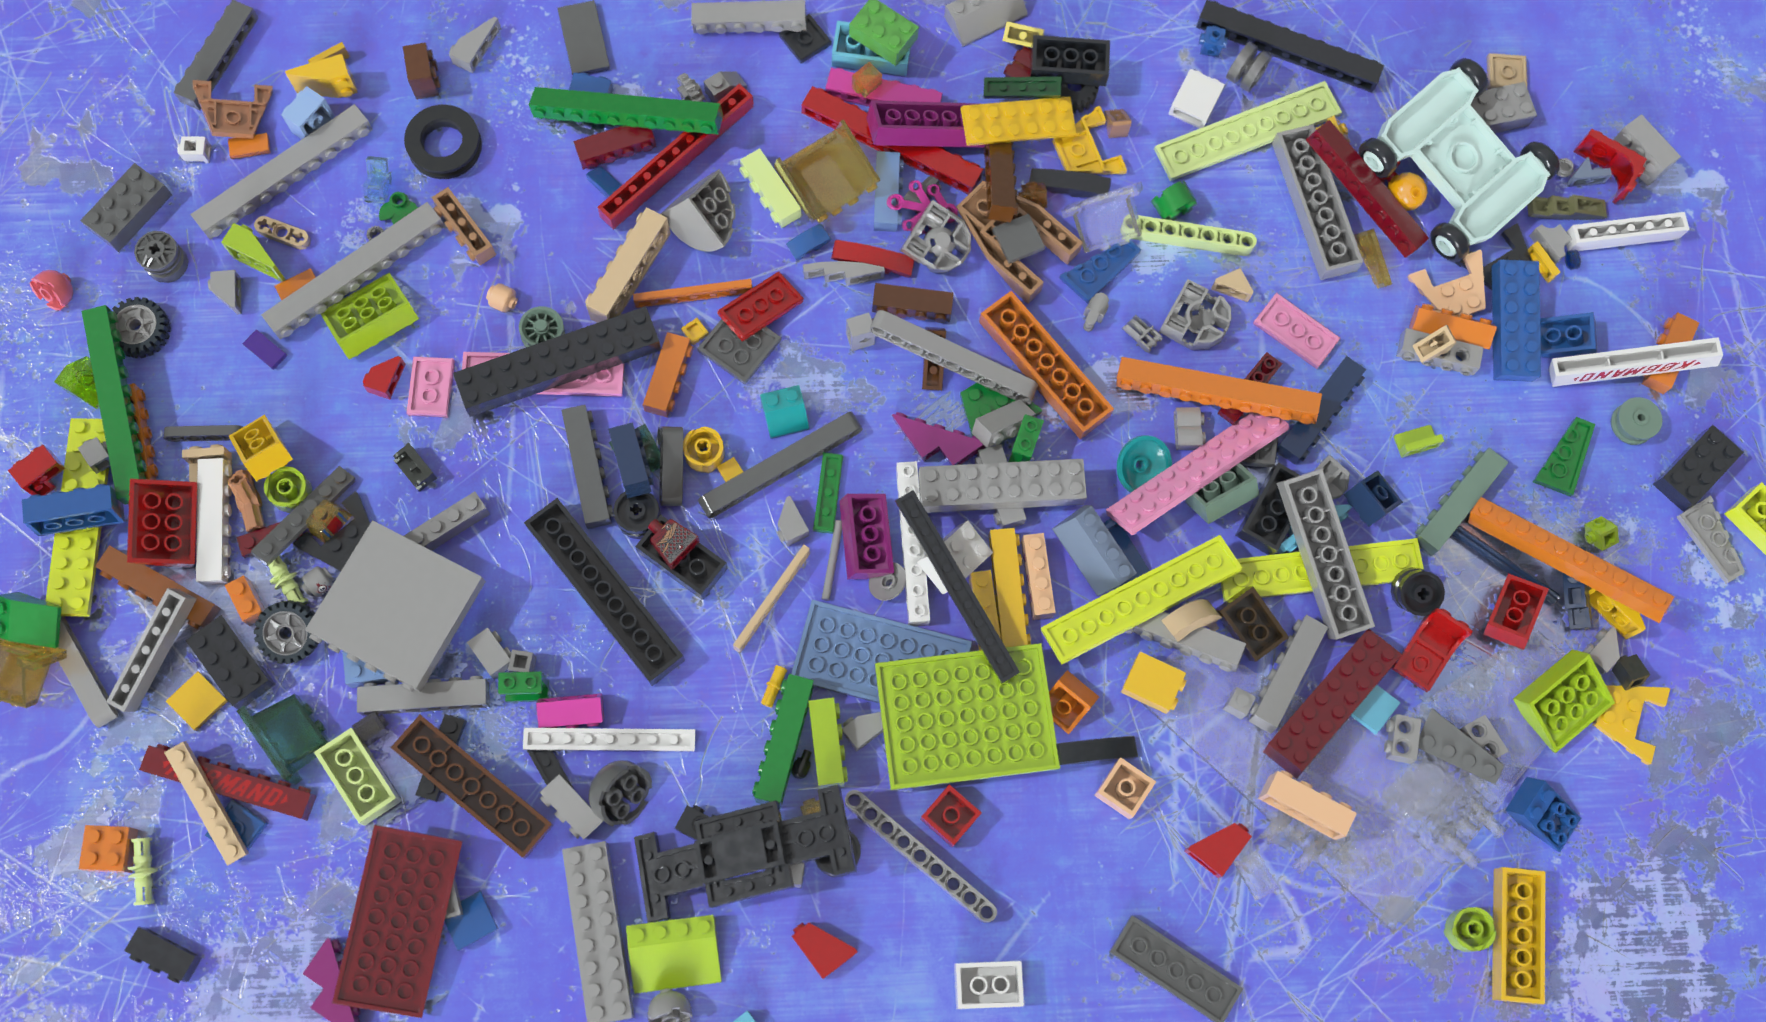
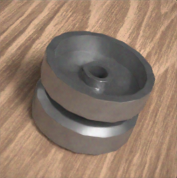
M1251 42L1245 45L1226 75V79L1233 83L1238 82L1242 78L1240 88L1247 92L1251 91L1263 76L1272 58V55L1265 51L1260 52L1256 56L1258 47Z

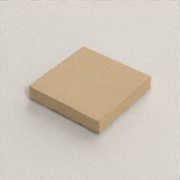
M1489 53L1487 55L1488 89L1525 82L1527 87L1526 56Z

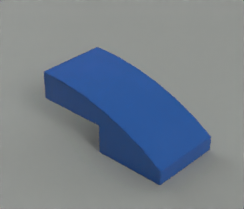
M820 223L787 242L786 245L794 258L799 261L812 250L817 251L832 239Z

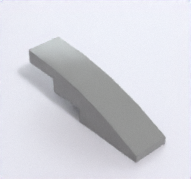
M832 261L803 265L804 280L824 276L825 283L844 279L846 286L883 279L885 274L884 267L859 262Z

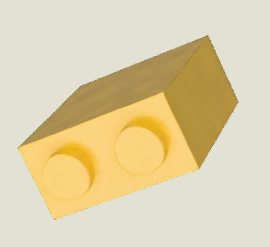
M1139 652L1120 693L1167 714L1170 709L1174 710L1179 699L1176 698L1178 690L1182 692L1187 682L1184 679L1186 673L1143 652Z

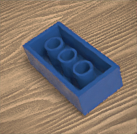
M99 484L94 488L88 489L75 488L69 492L55 491L51 495H32L29 498L22 499L23 523L37 536L125 522L123 503L117 500L115 490L106 484Z

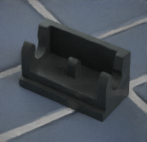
M409 442L393 455L395 463L419 492L437 479Z

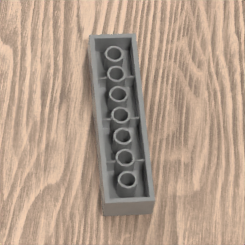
M1314 124L1278 132L1272 145L1319 278L1324 280L1357 272L1363 264V259L1330 168L1306 141L1316 131Z
M1083 459L919 467L920 502L927 513L1084 505L1087 499Z
M1314 470L1278 482L1277 486L1323 623L1328 626L1326 631L1328 638L1337 640L1375 627L1323 470Z
M603 841L562 849L587 1022H616L635 1018L608 843Z

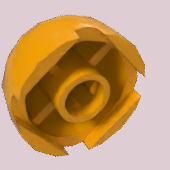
M1404 172L1394 176L1388 183V190L1406 211L1417 209L1426 200L1427 185L1424 179L1417 174Z

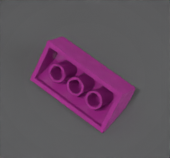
M846 494L839 502L847 580L870 579L893 574L894 565L886 494Z

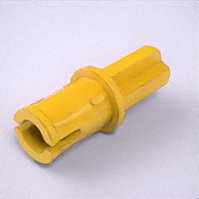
M778 665L775 666L770 681L766 682L767 688L761 700L762 705L766 707L773 706L779 690H781V684L788 671L787 669Z

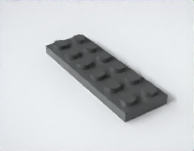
M1133 915L1130 916L1109 951L1110 954L1213 1022H1224L1243 990L1241 986Z

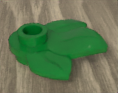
M395 192L391 195L389 202L381 206L379 219L380 221L391 219L392 223L395 224L418 207L415 203L409 201L405 193ZM399 200L403 201L401 204H397Z

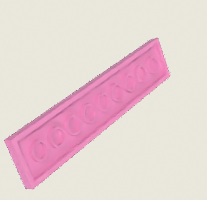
M1253 412L1249 413L1234 425L1203 444L1202 447L1197 448L1107 508V516L1131 535H1134L1289 430V423L1280 417L1262 416L1259 413Z

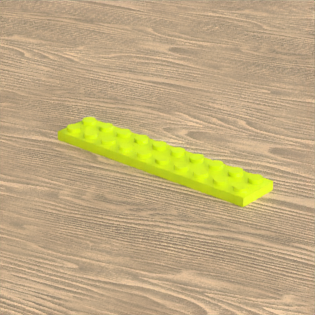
M71 418L61 491L69 492L75 488L88 489L94 488L99 484L107 485L109 467L96 474L78 449L85 441L95 437L101 443L106 442L102 419ZM102 526L56 533L54 535L45 601L61 606V616L90 617L96 574L95 565L98 559Z
M1218 535L1041 627V632L1062 665L1242 571V566L1221 535Z
M1418 538L1348 546L1361 586L1392 583L1399 572L1410 567L1424 569ZM1300 552L1237 559L1242 566V571L1220 582L1224 602L1246 586H1253L1261 598L1313 592Z

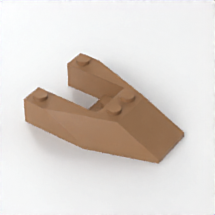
M982 181L956 208L986 259L1010 288L1029 304L1041 292L1044 282L1019 260L1008 264L992 231L993 227L1006 222L988 219L986 182ZM1017 195L1015 203H1018V211L1016 215H1013L1012 220L1029 214L1043 244L1068 265L1080 253L1083 242L1039 204Z

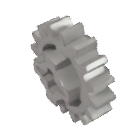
M683 73L677 77V82L680 86L677 88V91L682 100L700 102L705 100L701 87L694 79L691 80L688 74Z

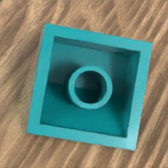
M799 385L760 394L770 439L809 430L807 414Z

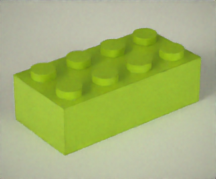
M834 698L809 700L818 789L834 785H840V788H844V782H848L847 767H842V761H845L844 745L839 744V740H843L842 726L837 724V719H840L839 703H835Z

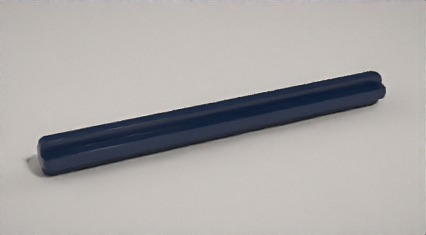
M1458 526L1453 532L1456 538L1505 572L1549 588L1545 600L1551 604H1555L1559 600L1560 594L1462 526Z

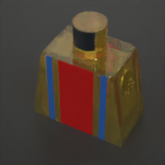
M324 499L307 518L306 524L310 533L325 543L343 527L352 515L336 502Z

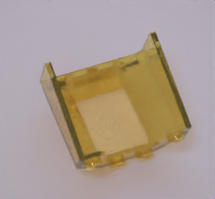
M844 119L839 122L838 127L834 131L784 161L781 158L776 159L774 165L776 171L812 223L818 222V224L826 220L830 214L834 217L843 211L842 207L845 205L852 206L860 201L858 198L864 193L868 192L869 194L878 188L877 184L881 181Z

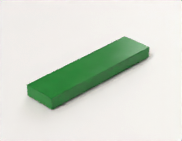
M823 452L813 532L830 534L834 532L843 455Z

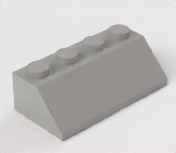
M956 0L945 5L944 18L961 46L964 47L1005 27L1008 21L1016 22L1026 17L1028 13L1024 0Z

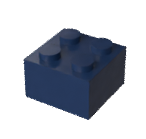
M1378 470L1343 494L1347 498L1349 505L1354 507L1360 519L1368 527L1403 503Z

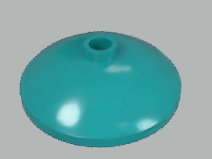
M1149 435L1137 436L1128 441L1120 451L1117 459V475L1122 486L1131 493L1172 466L1170 451L1163 441Z

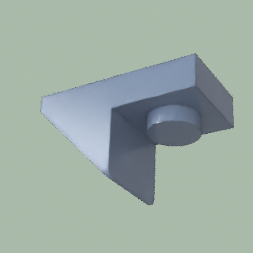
M1587 157L1567 182V187L1604 184L1612 176L1611 168L1603 169L1602 167L1592 169L1589 157Z

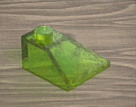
M85 356L66 365L54 383L64 391L97 409L99 402L90 358Z

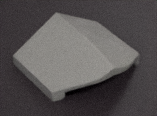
M1329 454L1315 470H1323L1331 497L1336 499L1348 489L1350 472Z

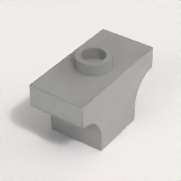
M1560 224L1555 228H1547L1540 225L1529 235L1534 243L1537 241L1540 243L1554 264H1557L1566 255L1564 247L1572 240Z

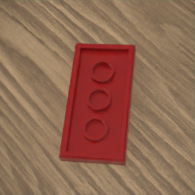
M778 271L720 308L717 314L743 342L801 304L804 298Z

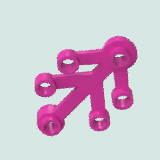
M918 180L909 183V190L916 193L921 203L904 200L899 194H892L887 199V205L892 210L906 208L921 211L913 218L903 221L902 228L905 231L913 230L926 207L931 202L922 189L921 182ZM914 183H917L918 188L916 190H914L913 188ZM930 184L927 187V194L934 196L938 204L958 216L956 206L945 201L940 193L939 186L937 184ZM932 187L936 189L934 194L931 192ZM893 198L896 200L895 206L891 203ZM949 218L946 223H951L955 221V219ZM907 222L911 223V227L909 229L906 226ZM923 229L921 233L926 235L928 232H925Z

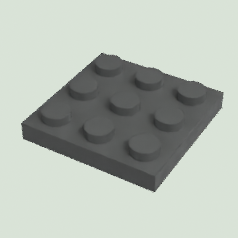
M721 319L697 350L745 385L779 344L781 337L769 328L764 327L742 342Z

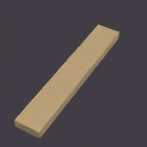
M803 544L734 642V650L739 653L743 651L809 557V547Z

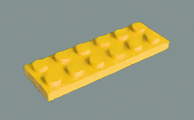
M1070 97L964 105L961 107L967 146L1071 137L1077 134Z

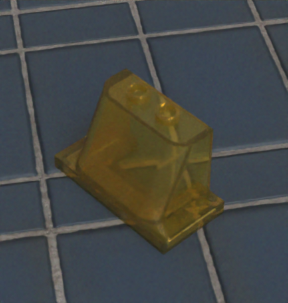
M0 638V701L23 708L37 704L50 665L67 658V650L11 642Z

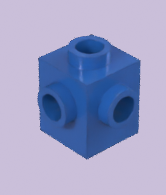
M1207 26L1205 33L1200 35V54L1219 57L1222 48H1226L1228 39L1225 37L1226 29H1221L1217 26Z

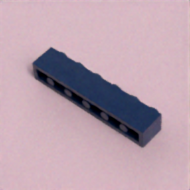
M1346 356L1319 392L1322 393L1316 424H1304L1297 421L1278 446L1277 452L1294 465L1299 459L1303 462L1310 453L1307 450L1310 445L1315 446L1321 438L1318 435L1320 431H1326L1332 423L1329 420L1331 416L1334 415L1336 417L1343 408L1340 405L1343 400L1347 402L1353 395L1352 388L1354 385L1358 387L1365 379L1362 375L1366 369Z

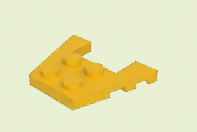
M1097 106L1090 114L1083 116L1075 124L1077 133L1075 136L1053 138L1052 142L1064 170L1088 174H1126L1127 168L1121 155L1102 161L1089 131L1091 128L1106 123L1100 106Z
M1606 685L1615 703L1593 721V726L1613 741L1619 742L1629 753L1639 757L1644 764H1652L1656 746L1637 740L1635 736L1644 701L1664 707L1667 704L1670 688L1637 686L1624 690L1622 686Z

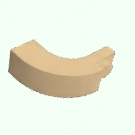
M1200 599L1181 606L1161 621L1179 642L1189 633L1203 626H1207L1212 631H1217L1219 627L1216 622L1222 617L1208 600Z

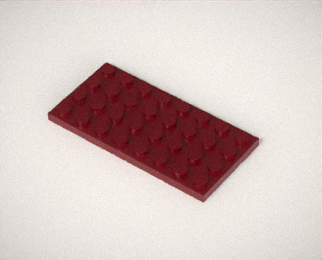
M374 825L332 1003L422 1018L462 846L461 840Z

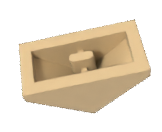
M1241 268L1216 278L1211 290L1246 302L1250 300L1253 294V290Z
M1445 325L1414 344L1413 348L1421 363H1424L1447 353L1457 341L1448 325Z

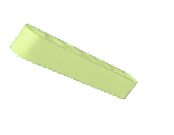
M1133 214L1125 217L1121 227V234L1129 239L1239 256L1249 255L1257 242L1255 235L1250 232ZM1127 225H1133L1134 228L1131 229ZM1147 227H1150V228H1152L1154 231H1151V232H1150V231H1148L1146 228H1147ZM1166 230L1171 231L1173 234H1167ZM1185 233L1190 234L1192 237H1187ZM1204 236L1209 237L1211 240H1206ZM1223 239L1229 240L1230 243H1225ZM1242 242L1248 243L1249 246H1245Z

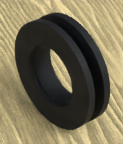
M441 104L423 109L411 119L404 135L405 148L413 165L424 175L435 179H451L466 173L474 166L481 153L482 141L475 121L466 111L452 105ZM441 127H452L462 134V143L453 154L445 157H435L425 151L424 141L433 130Z

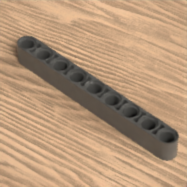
M848 412L704 494L698 499V503L709 519L713 518L823 455V452L826 453L859 434L863 428L853 412Z

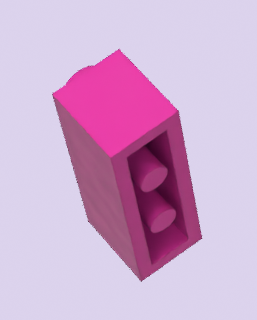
M602 693L541 698L536 702L538 728H557V726L576 728L578 724H587L588 727L600 725L604 720Z

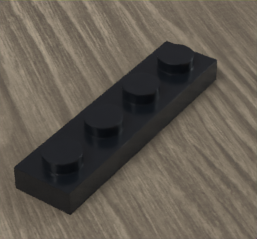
M445 714L439 730L458 745L466 720ZM422 775L415 795L437 802L441 789Z

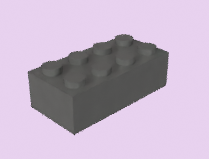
M134 163L80 221L90 232L117 252H120L172 194L163 183Z

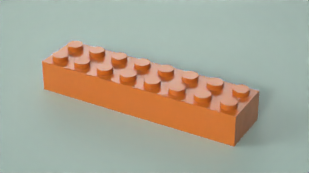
M1012 291L1008 292L980 314L979 323L1026 377L1037 382L1039 393L1080 440L1111 416L1114 410L1111 404Z

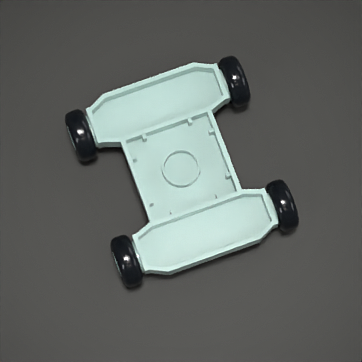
M1468 58L1457 60L1449 71L1438 75L1382 124L1377 138L1365 140L1358 149V154L1380 178L1390 176L1396 170L1398 161L1411 157L1453 206L1455 211L1450 221L1437 224L1430 232V241L1436 252L1452 262L1464 259L1469 253L1471 245L1482 243L1496 234L1544 190L1546 181L1551 180L1559 172L1560 162L1555 152L1541 142L1528 143L1521 150L1520 156L1515 158L1470 104L1473 98L1481 96L1488 88V77L1484 69L1477 62Z

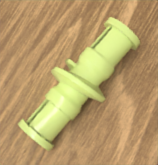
M278 556L268 566L271 574L274 576L270 579V583L276 584L275 590L282 589V593L288 600L299 601L306 605L309 601L307 598H304L299 590L300 587L293 579L297 572L289 573L287 565Z
M152 837L131 839V843L134 842L133 863L135 867H128V870L135 871V873L129 875L128 878H135L136 902H134V906L155 903V900H152L153 880L151 874L157 872L158 868L151 867L150 841H152ZM141 842H143V856L141 855ZM143 887H145V901H143Z

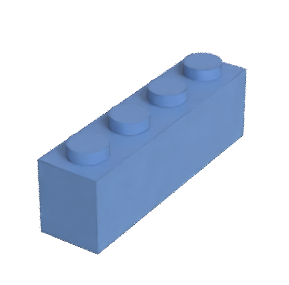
M877 151L874 231L897 232V226L901 225L902 213H898V210L890 209L887 205L888 197L892 194H899V189L903 187V177H899V171L903 172V160H900V152ZM894 198L891 201L893 206L896 205V200Z

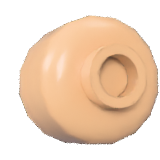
M501 283L495 286L492 285L486 295L489 306L503 313L514 309L518 302L515 290Z

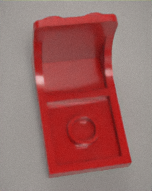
M1591 129L1573 151L1585 159L1589 157L1592 163L1603 169L1611 168L1612 175L1615 177L1618 185L1617 193L1612 200L1614 204L1619 200L1623 201L1627 194L1632 192L1637 185L1636 178L1640 177L1646 168L1643 165L1647 158L1594 129Z
M1436 608L1431 614L1423 618L1401 653V657L1392 667V670L1425 692H1429L1452 654L1473 631L1467 623L1456 620L1447 610Z

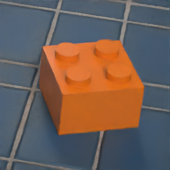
M85 825L78 869L91 872L132 873V870H128V867H133L134 842L131 843V839H137L139 829L121 826Z

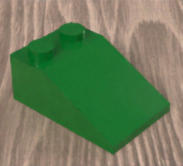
M21 592L0 594V638L11 642L59 648L62 607Z

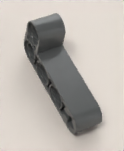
M661 426L658 427L657 434L658 445H660V506H682L683 427Z

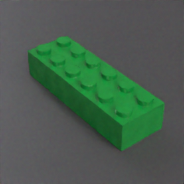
M792 674L788 675V679H783L781 686V695L783 697L782 700L778 699L775 708L777 719H772L769 730L772 737L771 740L766 741L764 747L766 759L760 762L758 773L761 777L759 782L755 781L752 791L756 803L764 804L776 800L779 802L780 809L782 807L809 708V700L812 697L814 680Z

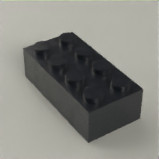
M1033 35L1030 77H1061L1062 83L1106 86L1109 77L1110 40Z
M1712 425L1700 433L1653 485L1684 512L1694 506L1744 452Z
M1280 463L1276 464L1269 472L1259 491V496L1255 498L1235 536L1267 555H1273L1277 552L1291 527L1277 483L1299 476V474Z
M660 515L657 519L663 525L668 521V519H666L662 515ZM649 529L635 546L637 552L703 601L728 569L727 562L701 543H698L672 570L652 545L650 539L655 534Z
M222 615L185 640L230 704L239 710H242L276 685L230 620Z

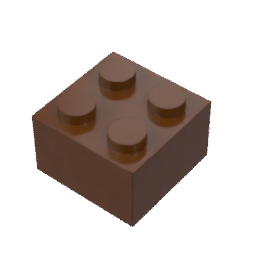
M426 42L402 46L407 79L415 98L422 99L439 96L438 88H441V83L436 73L438 65L436 59H434L432 49H428Z

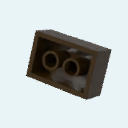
M1246 586L1216 608L1222 617L1220 620L1232 637L1246 643L1244 654L1249 661H1258L1289 638L1253 586Z

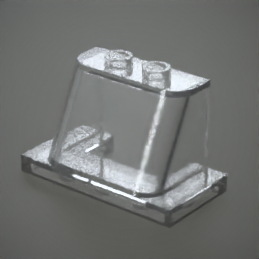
M1142 182L1068 204L1061 211L1063 219L1073 216L1085 253L1096 249L1104 251L1110 249L1111 245L1116 243L1119 246L1130 242L1129 239L1142 235L1134 196L1139 195L1143 190Z

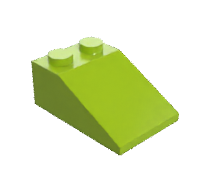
M233 223L221 241L233 259L280 282L285 281L286 279L259 243V238L252 233L253 230L244 224L240 226Z

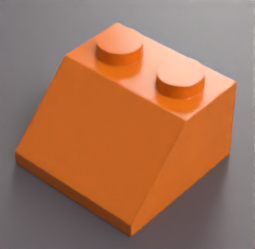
M1068 670L1049 691L1053 722L1067 734H1070L1099 698L1096 693Z

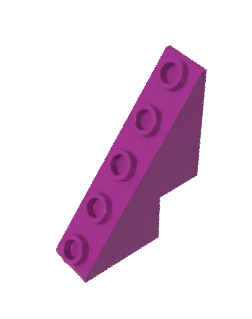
M896 412V414L892 415L893 420L923 462L941 451L950 465H962L975 456L978 450L985 449V446L975 436H972V438L964 436L965 433L958 430L951 432L945 430L946 428L939 424L931 426L926 424L925 420L919 418L912 420L903 413Z
M327 937L302 973L323 988L310 1008L330 1022H360L358 1017L360 1015V1008L332 1003L342 963L339 953L342 951L338 939Z

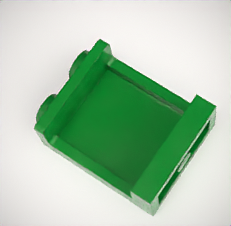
M1027 414L1024 415L1008 462H1026L1031 460L1044 420Z
M542 671L498 673V693L505 695L507 703L537 702L538 699L549 698V680Z

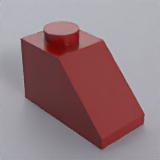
M396 356L370 368L369 373H366L363 378V386L368 393L391 399L406 365L402 357Z

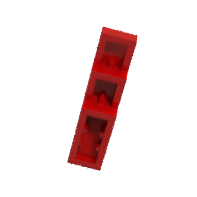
M835 240L831 259L837 261L884 267L885 274L892 272L907 278L911 276L914 260L907 255L875 246Z

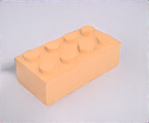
M1277 771L1268 777L1258 797L1259 800L1334 840L1346 837L1357 814L1352 811L1350 805L1344 802H1335L1332 800L1333 797L1331 795L1313 790V786L1307 782H1298L1292 779L1293 775L1286 771Z

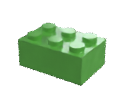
M868 0L849 24L850 37L895 66L918 39L919 26L878 0Z

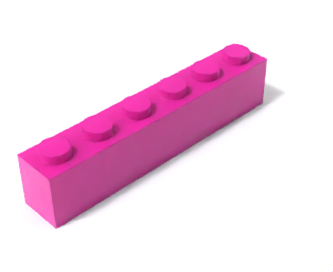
M831 68L826 84V92L834 97L838 96L846 102L868 107L871 100L942 101V92L935 89H924L917 85L902 84L896 80H884L878 76L871 77L860 72H849L842 68Z

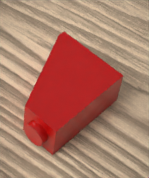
M1233 823L1187 847L1184 852L1214 876L1220 878L1225 874L1252 836L1248 833L1247 827L1241 823Z
M802 922L793 929L795 934L792 935V938L822 979L858 953L854 947L811 923L805 925Z

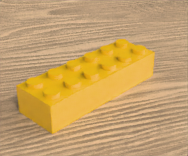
M1508 867L1494 869L1493 921L1496 937L1493 942L1492 1000L1534 1005L1545 1004V871Z

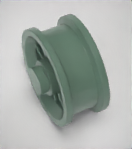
M539 306L531 308L524 313L519 322V332L525 347L565 334L561 316L549 307Z
M1634 397L1628 399L1615 409L1611 416V428L1616 437L1622 442L1630 445H1639L1645 443L1660 431L1663 420L1662 414L1652 401L1642 397Z

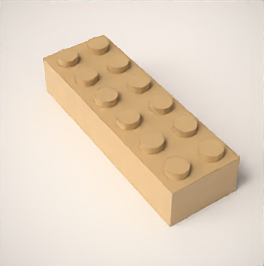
M647 207L643 213L641 212L638 215L636 225L628 231L626 241L618 247L616 257L608 263L606 273L598 279L596 289L586 299L585 303L591 320L598 323L622 314L670 236L667 217Z

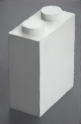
M1190 69L1168 114L1199 129L1203 128L1225 84L1217 79L1203 75L1200 71Z

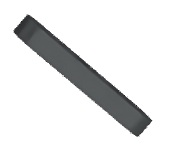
M169 426L164 428L163 438L172 442L231 441L229 435L243 428V426Z

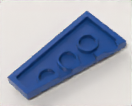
M1126 237L1107 248L1106 251L1094 255L1083 264L1080 263L1074 269L1064 272L1059 278L1088 304L1095 294L1105 288L1140 254L1141 249Z

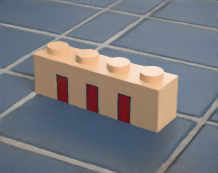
M1044 533L1023 535L1021 545L1032 620L1053 618L1056 611Z

